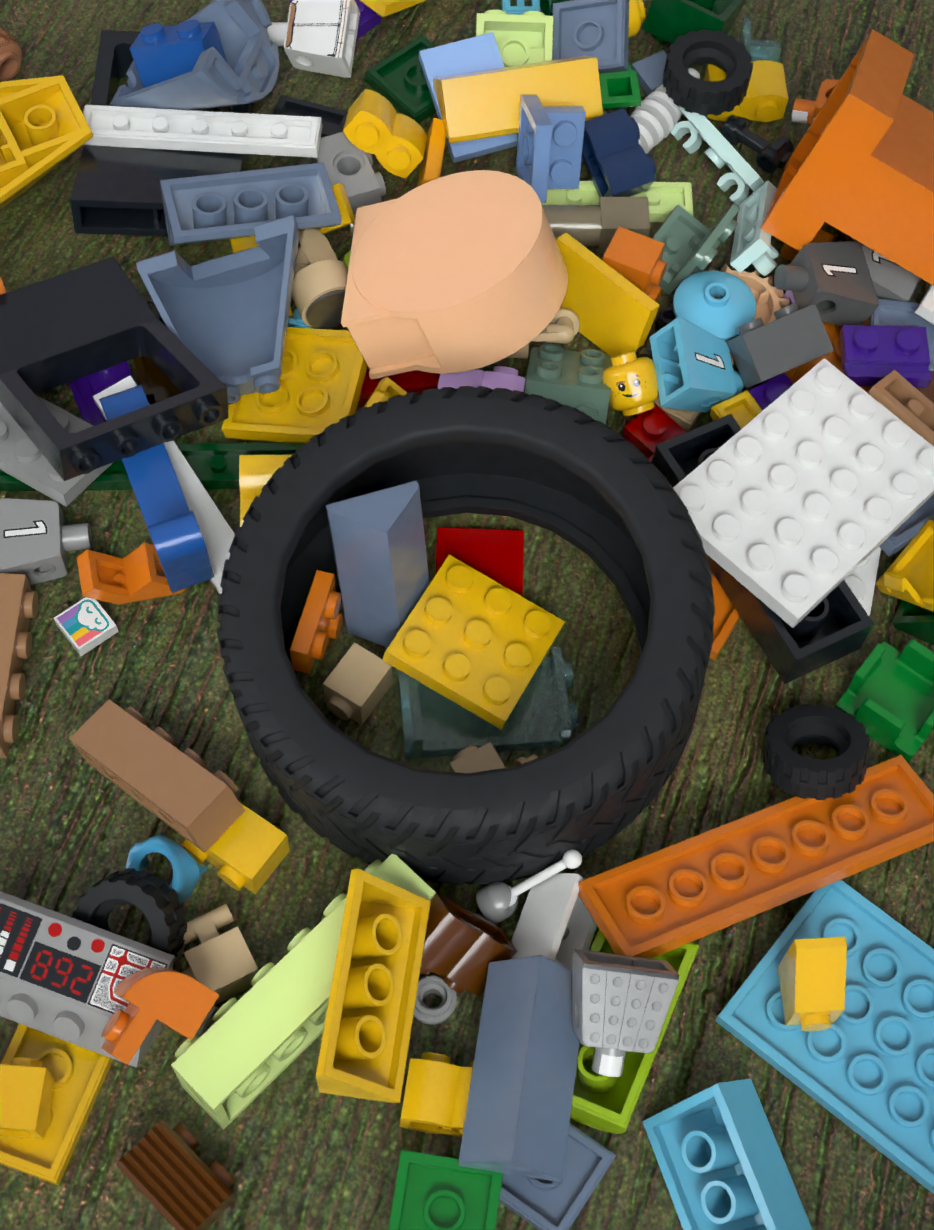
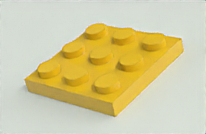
M288 327L282 374L279 379L280 388L271 393L254 392L240 395L239 401L228 404V418L223 421L221 427L225 437L287 443L305 442L307 444L316 434L319 435L329 425L338 423L339 419L345 416L355 414L368 365L349 330Z
M448 555L388 646L382 660L490 724L502 729L565 621L455 557Z

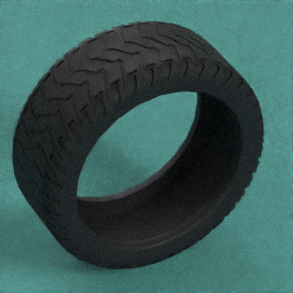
M460 386L457 389L452 387L432 388L421 393H406L404 396L398 395L389 398L385 402L374 403L370 407H364L356 411L351 416L339 419L338 423L329 425L319 435L316 434L307 444H303L284 462L282 468H278L264 485L260 496L254 498L242 519L244 520L242 527L238 526L230 546L229 560H225L220 584L222 594L218 595V622L220 623V629H217L221 657L225 662L222 665L253 751L256 756H259L260 764L272 786L276 785L279 789L278 793L295 814L299 813L302 816V820L320 837H327L331 844L351 857L358 856L361 861L371 864L378 859L384 862L391 854H395L423 881L430 880L434 883L464 885L467 883L476 885L532 877L562 860L564 853L568 850L575 849L580 852L581 856H584L604 845L608 839L613 838L631 824L637 815L641 814L659 794L661 788L678 765L680 756L692 733L712 649L715 605L710 567L703 548L702 539L692 518L688 514L687 507L669 484L666 477L639 449L625 440L616 431L602 422L596 421L584 412L535 394L528 395L517 390L511 391L506 388L491 389L483 386H478V388ZM417 480L420 488L423 519L461 513L509 516L551 530L585 552L615 584L633 619L640 658L631 680L604 716L564 747L519 766L474 773H458L418 769L369 751L327 720L301 688L299 671H295L291 663L290 648L316 570L337 575L326 505Z

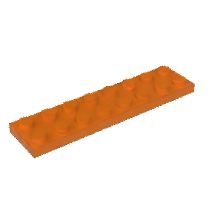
M899 755L867 768L861 785L858 784L856 790L850 794L845 793L840 798H825V800H816L815 798L804 799L795 796L582 880L578 883V896L615 954L652 959L933 842L934 794L903 756Z

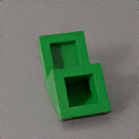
M628 62V71L599 73L603 109L641 106L637 71H631L630 62Z

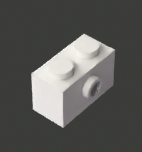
M557 873L530 888L511 940L517 950L511 959L542 955L572 970L573 949L589 951L597 924L578 896V883L585 880L577 873Z

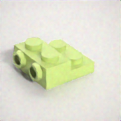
M488 10L485 13H477L476 36L493 32L504 67L552 61L553 16H545L544 13L539 11H527L522 15L507 14L502 10Z

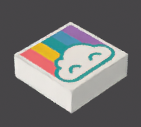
M85 597L54 617L56 625L80 656H83L118 632L116 624L96 599Z

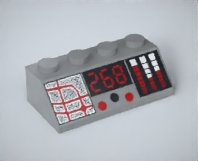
M0 891V1016L120 1061L101 1049L106 1041L102 1034L108 1021L117 1010L125 1011L129 1002L114 994V989L126 977L142 969L162 967L173 970L175 956ZM156 1020L128 1065L138 1067L160 1033L162 1023Z

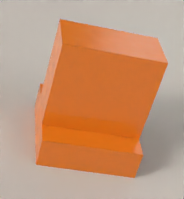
M872 29L787 161L761 228L800 251L804 245L811 243L824 222L934 286V112L903 95L915 54Z

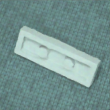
M679 107L688 121L677 123L673 127L671 134L677 140H680L685 134L691 133L689 140L682 145L689 154L699 149L703 138L710 146L705 151V154L719 169L726 164L733 172L723 175L718 180L717 185L723 192L727 191L732 185H738L737 191L729 198L733 203L740 205L747 199L749 189L755 192L765 182L705 116L695 112H687L683 107Z
M768 180L739 205L738 225L735 228L730 265L739 273L751 263L763 276L768 275L777 267L774 259L779 256V253L770 245L772 235L761 228L776 191V187Z

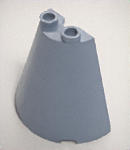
M214 0L186 20H197L199 23H215L227 62L212 46L201 52L191 72L144 88L133 59L126 73L128 76V87L125 84L120 86L110 104L121 107L201 110L249 104L267 96L272 91L278 77L279 52L278 45L270 43L266 28L271 26L272 23L262 1Z
M294 215L255 226V238L259 246L193 266H190L176 251L136 262L137 270L166 327L227 386L228 404L239 401L240 395L254 392L271 393L280 388L279 379L282 374L299 244V228Z

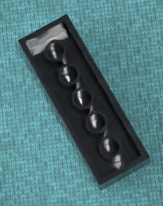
M729 414L656 445L651 463L666 477L669 484L675 487L739 432L741 427L732 414ZM706 554L710 570L784 684L859 650L874 625L845 580H843L792 628Z

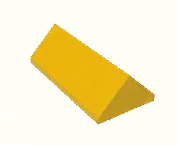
M579 56L433 78V85L449 143L518 133L521 95H537L543 107L583 106L586 112L585 121L603 115L597 57Z
M353 869L350 874L316 1080L320 1093L400 1103L431 901L361 869Z

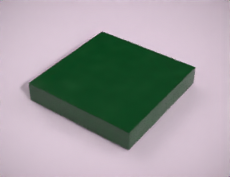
M423 35L365 72V82L377 93L384 96L397 111L412 118L418 124L436 113L419 60V51L436 46Z

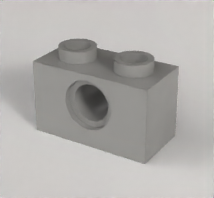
M344 132L321 138L318 158L311 157V164L324 162L331 186L343 183L353 213H356L358 205L380 203L381 196L386 195V187L381 173H374L372 169V155L354 146Z

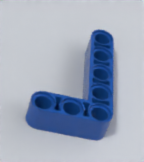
M142 385L99 399L107 421L149 406ZM164 443L136 453L132 457L123 458L122 462L171 592L174 593L214 578L204 539L193 511H190Z

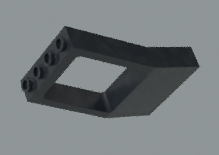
M101 30L91 105L112 106L110 103L118 90L119 80L128 77L126 73L133 61L130 47L140 31ZM254 102L233 105L232 112L253 113ZM84 145L70 197L75 233L168 236L160 180L248 171L249 154Z
M114 257L0 295V402L64 481L90 473L97 468L123 458L132 457L136 453L165 442L173 441L180 436L206 426H212L228 418L227 386L157 319ZM140 356L149 358L182 392L181 394L76 433L67 432L35 395Z

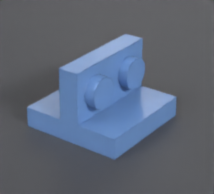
M521 95L516 172L520 179L524 180L534 189L540 202L546 203L547 189H579L586 112L583 106L543 107L537 95Z

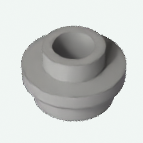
M430 974L420 977L413 1016L420 1022L431 1025L446 1021L455 1011L457 1004L456 991L451 989L441 979L440 975ZM434 993L439 995L442 1000L441 1004L436 1008L427 1007L423 1002L427 994Z

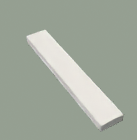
M85 105L83 112L93 134V137L84 145L318 158L323 127L321 117L102 105Z
M131 375L93 396L96 405L105 419L106 416L99 399L137 386ZM165 442V448L188 508L194 513L207 548L214 578L210 579L218 593L222 594L220 584L226 559L229 560V549L235 534L175 442Z

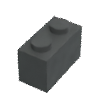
M796 302L773 312L776 318L775 321L764 325L762 319L758 318L738 327L740 336L727 341V344L745 388L761 383L834 351L815 304L800 310Z

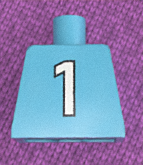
M677 317L649 337L653 362L656 368L661 407L706 413L711 411L712 406L738 395L744 387L740 373L733 370L729 347L720 338L681 317Z

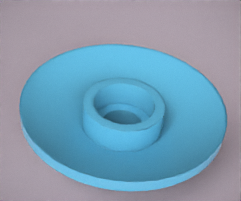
M709 270L690 275L679 284L673 298V311L676 318L681 317L721 340L727 341L740 336L738 327L754 320L756 301L750 288L736 276L722 271Z

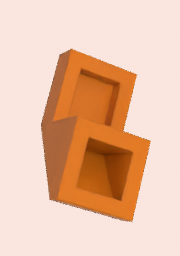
M144 542L124 558L88 549L76 557L83 597L120 605L181 594L186 590L185 588L174 593L171 592L153 544Z

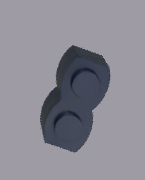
M624 108L585 121L582 159L590 169V174L599 197H630L647 191L655 181L656 167L654 160L640 146L638 141L640 139L638 124L634 118L629 117Z

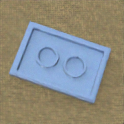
M493 32L419 51V60L438 118L441 120L443 119L433 85V78L505 68ZM518 133L449 143L446 134V143L452 161L456 163L515 147L518 144Z

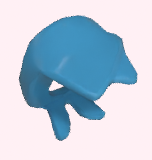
M163 832L143 842L135 843L130 848L126 868H135V871H142V868L146 869L149 860L147 856L149 853L159 852L165 855L173 868V879L168 887L171 890H175L179 896L177 899L180 904L191 896L199 877L207 871L205 864L196 862L182 846L172 839L165 837L166 835Z

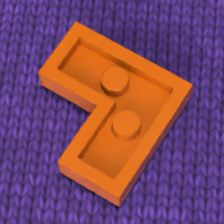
M316 570L290 648L291 663L295 671L310 674L315 659H323L330 638L337 639L340 634L343 622V613H339L342 594L336 592L335 575L332 573Z

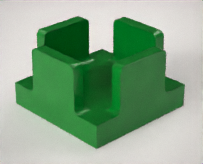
M913 639L908 642L903 652L883 641L882 644H877L858 669L848 689L836 703L835 707L842 709V712L846 714L850 713L856 717V721L862 723L866 728L865 733L869 734V738L894 755H902L908 764L934 729V653Z
M401 1150L388 1230H495L503 1173L458 1166L459 1159Z

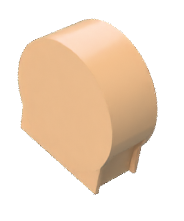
M474 170L443 176L414 188L400 198L357 208L341 324L343 328H348L370 369L369 376L371 380L414 370L448 374L482 368L517 352L548 326L565 298L568 272L537 193L524 180L514 175L499 171Z

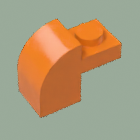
M151 967L139 970L121 981L113 991L114 994L129 1002L125 1011L117 1010L108 1021L102 1034L106 1041L101 1049L128 1065L156 1020L181 1036L192 1040L218 999L219 994L194 978L172 969Z

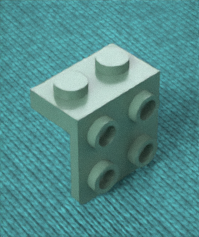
M733 203L710 229L680 205H677L652 237V239L665 243L662 261L667 262V268L659 286L663 288L662 290L666 294L670 295L684 279L698 273L700 270L703 271L718 252L716 248L729 237L738 225L733 220L740 209L737 204Z
M555 344L533 347L529 359L524 393L539 395L546 399L555 400L562 405H568L606 425L611 388L603 383L602 378L604 370L612 366L611 356L605 355L604 352L596 349H585L581 352L564 350L563 347Z

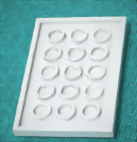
M824 358L681 480L673 489L687 507L688 514L692 518L702 539L705 553L794 628L934 494V446Z

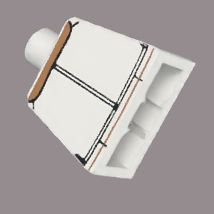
M293 0L290 3L288 22H271L272 25L267 27L270 43L284 46V51L292 66L296 69L351 78L360 11L355 0Z

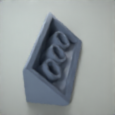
M324 162L160 180L169 246L255 236V226L294 215L299 231H304L308 228L334 227L340 225L342 220Z
M417 480L326 505L347 632L387 648L430 584L420 488Z
M542 955L489 963L458 1166L562 1182L580 1044L572 1026L571 969Z

